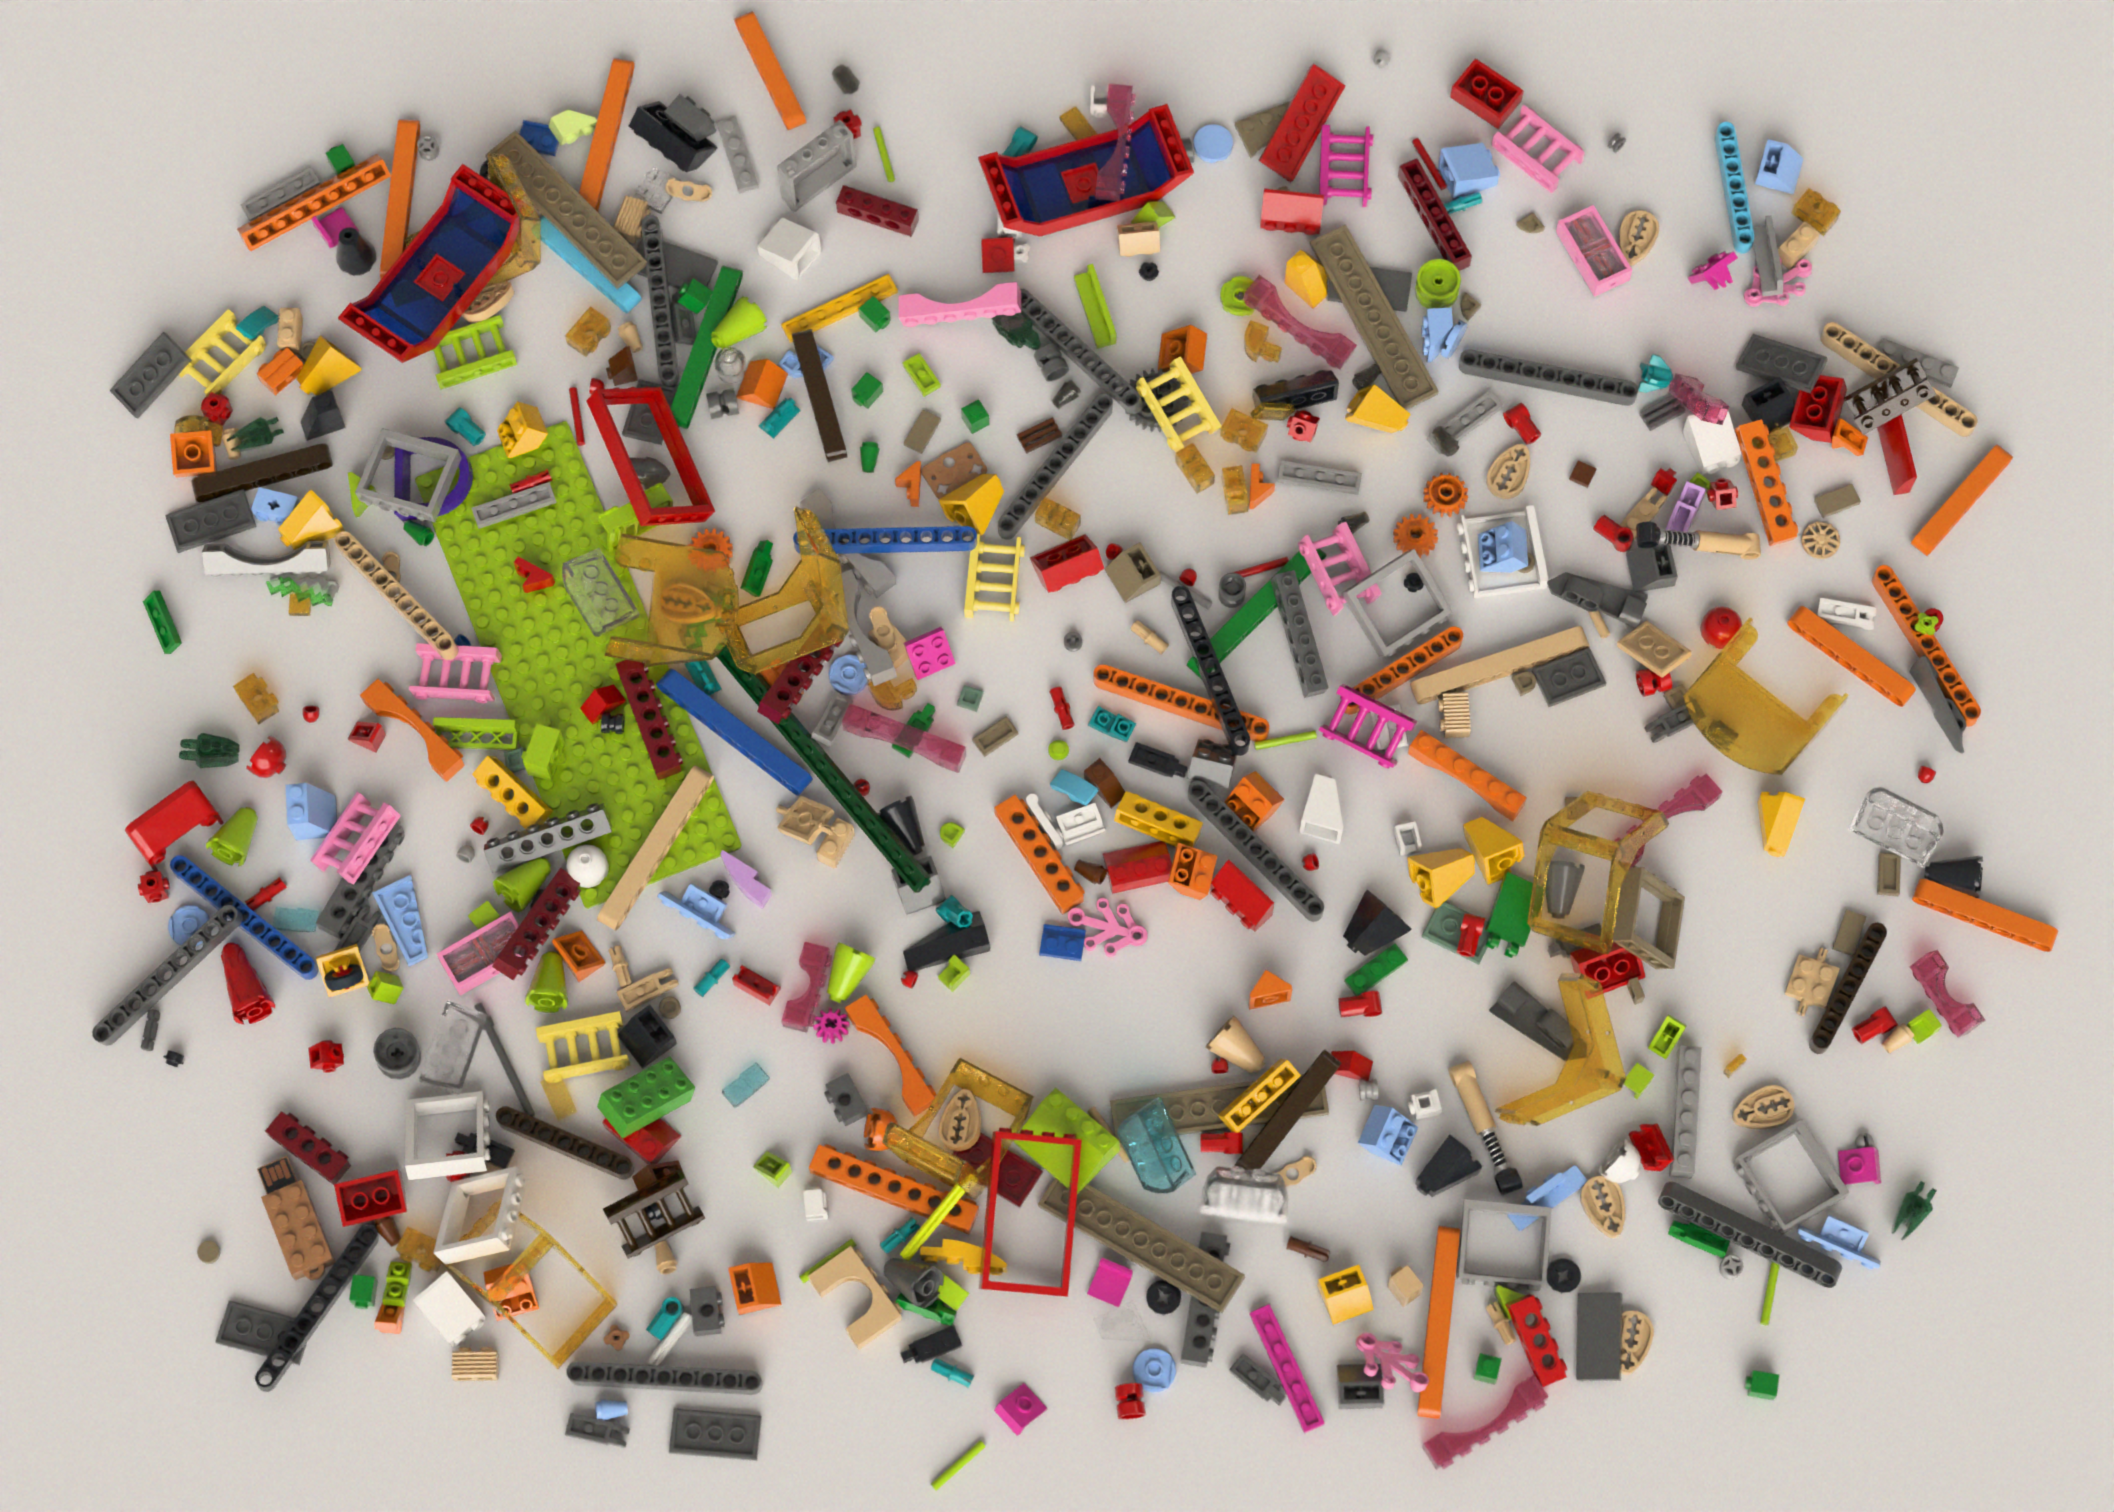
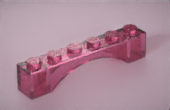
M1109 84L1107 112L1112 117L1116 126L1118 141L1112 157L1098 171L1096 199L1120 201V194L1125 192V182H1122V177L1127 175L1128 164H1124L1125 158H1129L1130 146L1126 145L1127 141H1131L1132 129L1128 128L1129 123H1133L1134 111H1131V105L1135 106L1136 94H1133V86Z
M1261 275L1255 279L1244 294L1243 300L1248 307L1258 310L1266 320L1276 323L1281 331L1288 332L1294 336L1298 343L1309 347L1313 354L1326 359V362L1331 367H1337L1341 370L1354 353L1357 345L1343 334L1320 332L1296 320L1283 306L1276 286Z
M849 704L842 720L844 731L860 737L878 739L904 747L929 759L940 767L957 773L960 772L967 755L966 747L853 704Z
M1707 773L1702 777L1696 776L1689 783L1690 786L1687 789L1681 788L1674 794V799L1670 802L1668 800L1664 801L1658 807L1659 810L1656 813L1646 815L1642 819V824L1638 827L1636 825L1632 826L1626 832L1627 835L1624 838L1618 837L1610 844L1611 848L1608 854L1622 870L1624 868H1632L1641 861L1647 839L1662 822L1680 813L1705 811L1720 799L1723 791Z
M1532 1375L1515 1386L1507 1407L1489 1424L1465 1433L1441 1432L1423 1443L1422 1448L1435 1469L1437 1470L1442 1467L1444 1470L1454 1463V1458L1459 1455L1463 1458L1473 1451L1471 1448L1475 1445L1483 1446L1491 1440L1490 1436L1497 1432L1500 1435L1510 1428L1508 1426L1514 1421L1519 1423L1528 1417L1526 1413L1533 1409L1537 1412L1545 1407V1402L1549 1396L1536 1376Z

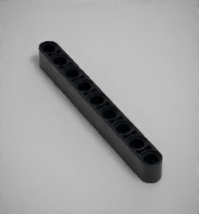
M1177 586L1172 590V608L1230 749L1235 755H1244L1249 750L1250 736L1191 593L1185 586ZM1183 596L1185 600L1180 601L1176 597ZM1191 614L1193 617L1187 619L1183 615ZM1198 632L1200 633V635L1195 637L1192 636L1191 633ZM1199 650H1206L1208 653L1205 654V655H1202V654L1198 653V651H1199ZM1213 668L1215 672L1209 673L1205 669ZM1220 686L1223 689L1221 691H1216L1213 689V687ZM1222 704H1228L1230 708L1223 709L1220 706ZM1234 722L1238 726L1233 728L1228 726V723ZM1241 740L1245 742V745L1238 746L1235 742Z
M366 1224L358 1230L257 1371L255 1381L261 1391L269 1392L276 1387L350 1283L353 1274L357 1273L379 1241L377 1229L373 1225ZM367 1232L374 1234L371 1240H364L362 1237ZM353 1250H360L362 1252L358 1258H352L350 1253ZM342 1267L349 1270L345 1276L337 1274L338 1270ZM329 1285L336 1287L335 1292L332 1294L324 1292L325 1288ZM316 1303L323 1305V1309L319 1312L312 1311V1306ZM303 1321H308L311 1324L306 1330L299 1328L300 1323ZM295 1339L298 1343L294 1348H288L286 1346L288 1340ZM278 1357L285 1359L284 1364L281 1366L273 1365V1361ZM263 1376H271L272 1380L269 1384L263 1385L260 1383V1379Z

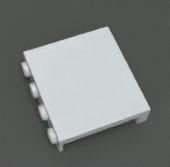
M1534 505L1526 506L1525 511L1493 516L1465 519V516L1461 515L1460 522L1457 523L1458 535H1462L1463 541L1460 542L1461 552L1466 555L1464 568L1466 573L1469 572L1468 589L1469 592L1473 591L1474 598L1547 588V581L1549 579ZM1510 521L1526 530L1527 552L1531 553L1535 559L1532 571L1528 573H1521L1519 571L1511 573L1482 572L1479 561L1478 534Z

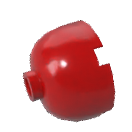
M1725 606L1709 610L1703 617L1700 626L1701 636L1707 644L1710 643L1716 646L1715 648L1718 649L1729 648L1735 645L1743 629L1742 620L1738 613L1732 608Z
M273 736L268 737L271 741L267 744L263 742L250 759V762L253 764L251 767L248 765L246 767L252 774L261 778L272 777L275 773L281 774L287 765L284 763L286 750L283 744Z

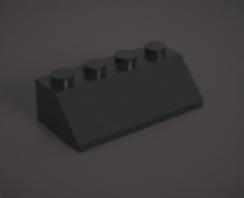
M660 101L637 107L628 127L634 130L637 136L644 138L651 147L663 153L666 159L678 165L680 170L684 172L697 170L716 151L717 146L707 138L697 142L669 120L664 112L668 107Z
M1320 370L1312 375H1299L1295 379L1288 381L1283 379L1275 384L1259 385L1253 389L1252 395L1258 418L1337 400L1339 381L1332 370Z

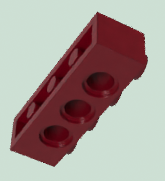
M845 185L842 186L836 201L837 213L912 237L919 221L918 209Z
M281 1111L265 1130L266 1134L331 1184H337L351 1167L347 1161L349 1157L341 1150L335 1152L331 1149L332 1144L322 1137L319 1140L315 1137L314 1134L316 1132L309 1126L305 1125L302 1127L299 1125V1119L289 1112L286 1115ZM297 1130L298 1134L295 1138H288V1134L291 1131ZM308 1143H314L312 1150H304ZM325 1155L331 1156L328 1163H321V1159Z

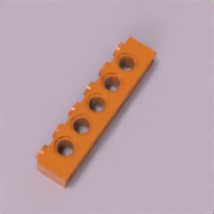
M1762 419L1739 425L1735 429V433L1769 546L1794 540L1797 537L1798 527L1791 517L1792 507L1785 497L1787 491L1785 484L1781 483L1779 477L1781 474L1778 463H1775L1773 457L1775 455L1774 447L1772 444H1769L1767 437L1769 436L1768 427L1766 424H1763ZM1752 439H1757L1760 442V448L1752 445ZM1759 458L1765 460L1766 467L1759 466ZM1764 478H1769L1771 480L1772 487H1768L1764 484ZM1770 497L1778 501V506L1770 504ZM1776 517H1780L1783 519V526L1777 525L1775 521Z
M1015 794L995 806L994 814L1063 915L1084 902V889L1079 883L1076 884L1072 879L1073 873L1070 868L1063 866L1060 861L1062 860L1061 855L1056 849L1053 850L1051 848L1049 837L1045 832H1040L1037 819L1033 815L1030 817L1026 811L1028 810L1026 803L1022 798L1019 800ZM1019 816L1024 820L1021 823H1015L1013 818ZM1027 833H1031L1035 837L1031 840H1027L1024 838V835ZM1038 850H1043L1046 852V854L1042 857H1039L1035 854V852ZM1049 867H1055L1057 872L1050 874L1046 870ZM1060 884H1067L1069 888L1062 891L1058 889V886Z

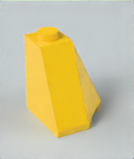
M1300 249L1286 263L1285 284L1314 309L1327 297V275L1324 267L1318 260Z
M320 335L296 380L301 384L299 387L308 395L312 392L317 396L357 374L362 368L350 357L348 359V356L337 346Z
M1373 384L1357 391L1347 406L1346 410L1349 414L1345 415V420L1394 433L1405 429L1408 425L1407 419L1411 414Z
M982 474L940 498L938 501L946 518L951 522L956 520L960 525L972 527L976 530L977 534L983 535L1000 502L1004 489L996 474Z
M312 490L304 496L278 528L281 535L280 541L286 547L291 546L294 550L303 546L307 541H325L336 537L338 533L345 530L337 518L333 519L334 516L325 502Z
M1761 792L1757 804L1764 850L1768 851L1770 855L1775 857L1785 856L1805 798L1788 792H1778L1777 795Z
M1484 817L1463 824L1465 839L1487 885L1502 880L1506 872H1512L1510 868L1516 861L1520 862L1524 857L1521 839Z
M1462 848L1407 857L1409 877L1413 884L1417 882L1422 893L1419 895L1423 902L1434 908L1440 907L1475 874L1473 854Z

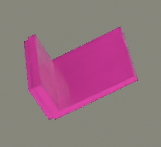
M342 207L318 221L316 216L311 219L314 227L329 248L338 245L339 233L344 228L351 227L359 232Z
M1875 1147L1838 1151L1840 1179L1844 1185L1864 1182L1881 1183L1879 1152Z
M1101 1258L1087 1295L1119 1308L1132 1279L1133 1270Z
M1023 1383L1001 1400L994 1411L1016 1435H1019L1029 1423L1045 1412L1047 1407Z

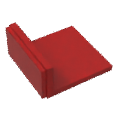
M1013 237L982 239L983 273L1015 272V240Z

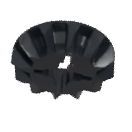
M1557 1259L1547 1268V1283L1552 1290L1561 1294L1572 1292L1580 1283V1269L1576 1263L1569 1259ZM1568 1269L1567 1278L1569 1281L1564 1279L1558 1283L1560 1276L1557 1273H1564Z
M1159 1280L1149 1287L1146 1300L1148 1306L1155 1313L1166 1315L1173 1313L1179 1307L1181 1292L1179 1288L1171 1283ZM1158 1290H1160L1161 1293H1163L1164 1295L1170 1294V1296L1167 1298L1168 1305L1164 1303V1301H1158V1299L1160 1298V1292Z

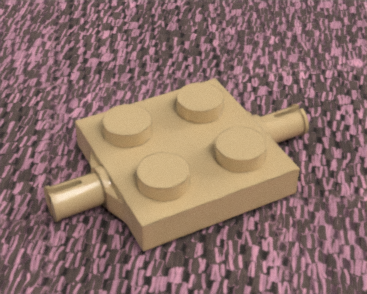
M800 796L790 808L781 804L776 808L777 813L784 815L783 820L777 827L779 832L806 844L812 845L822 831L829 835L835 832V827L827 824L834 815L833 809L811 799Z
M1820 948L1816 959L1800 954L1798 956L1785 995L1793 997L1800 1002L1796 1012L1798 1015L1801 1013V1016H1805L1808 1005H1816L1824 1009L1827 1007L1840 968L1824 962L1828 953L1827 949L1824 950L1823 956H1821L1824 948Z

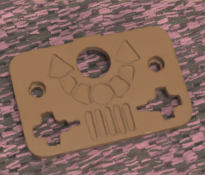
M966 442L925 465L921 473L935 496L940 499L976 477L986 474L987 467L973 445ZM945 458H953L955 465L951 468L945 467L943 464ZM974 464H976L977 466L981 465L983 467L981 468L980 474H978L977 472L971 474L968 473H970L974 469ZM938 485L948 486L946 494L937 492L939 489Z

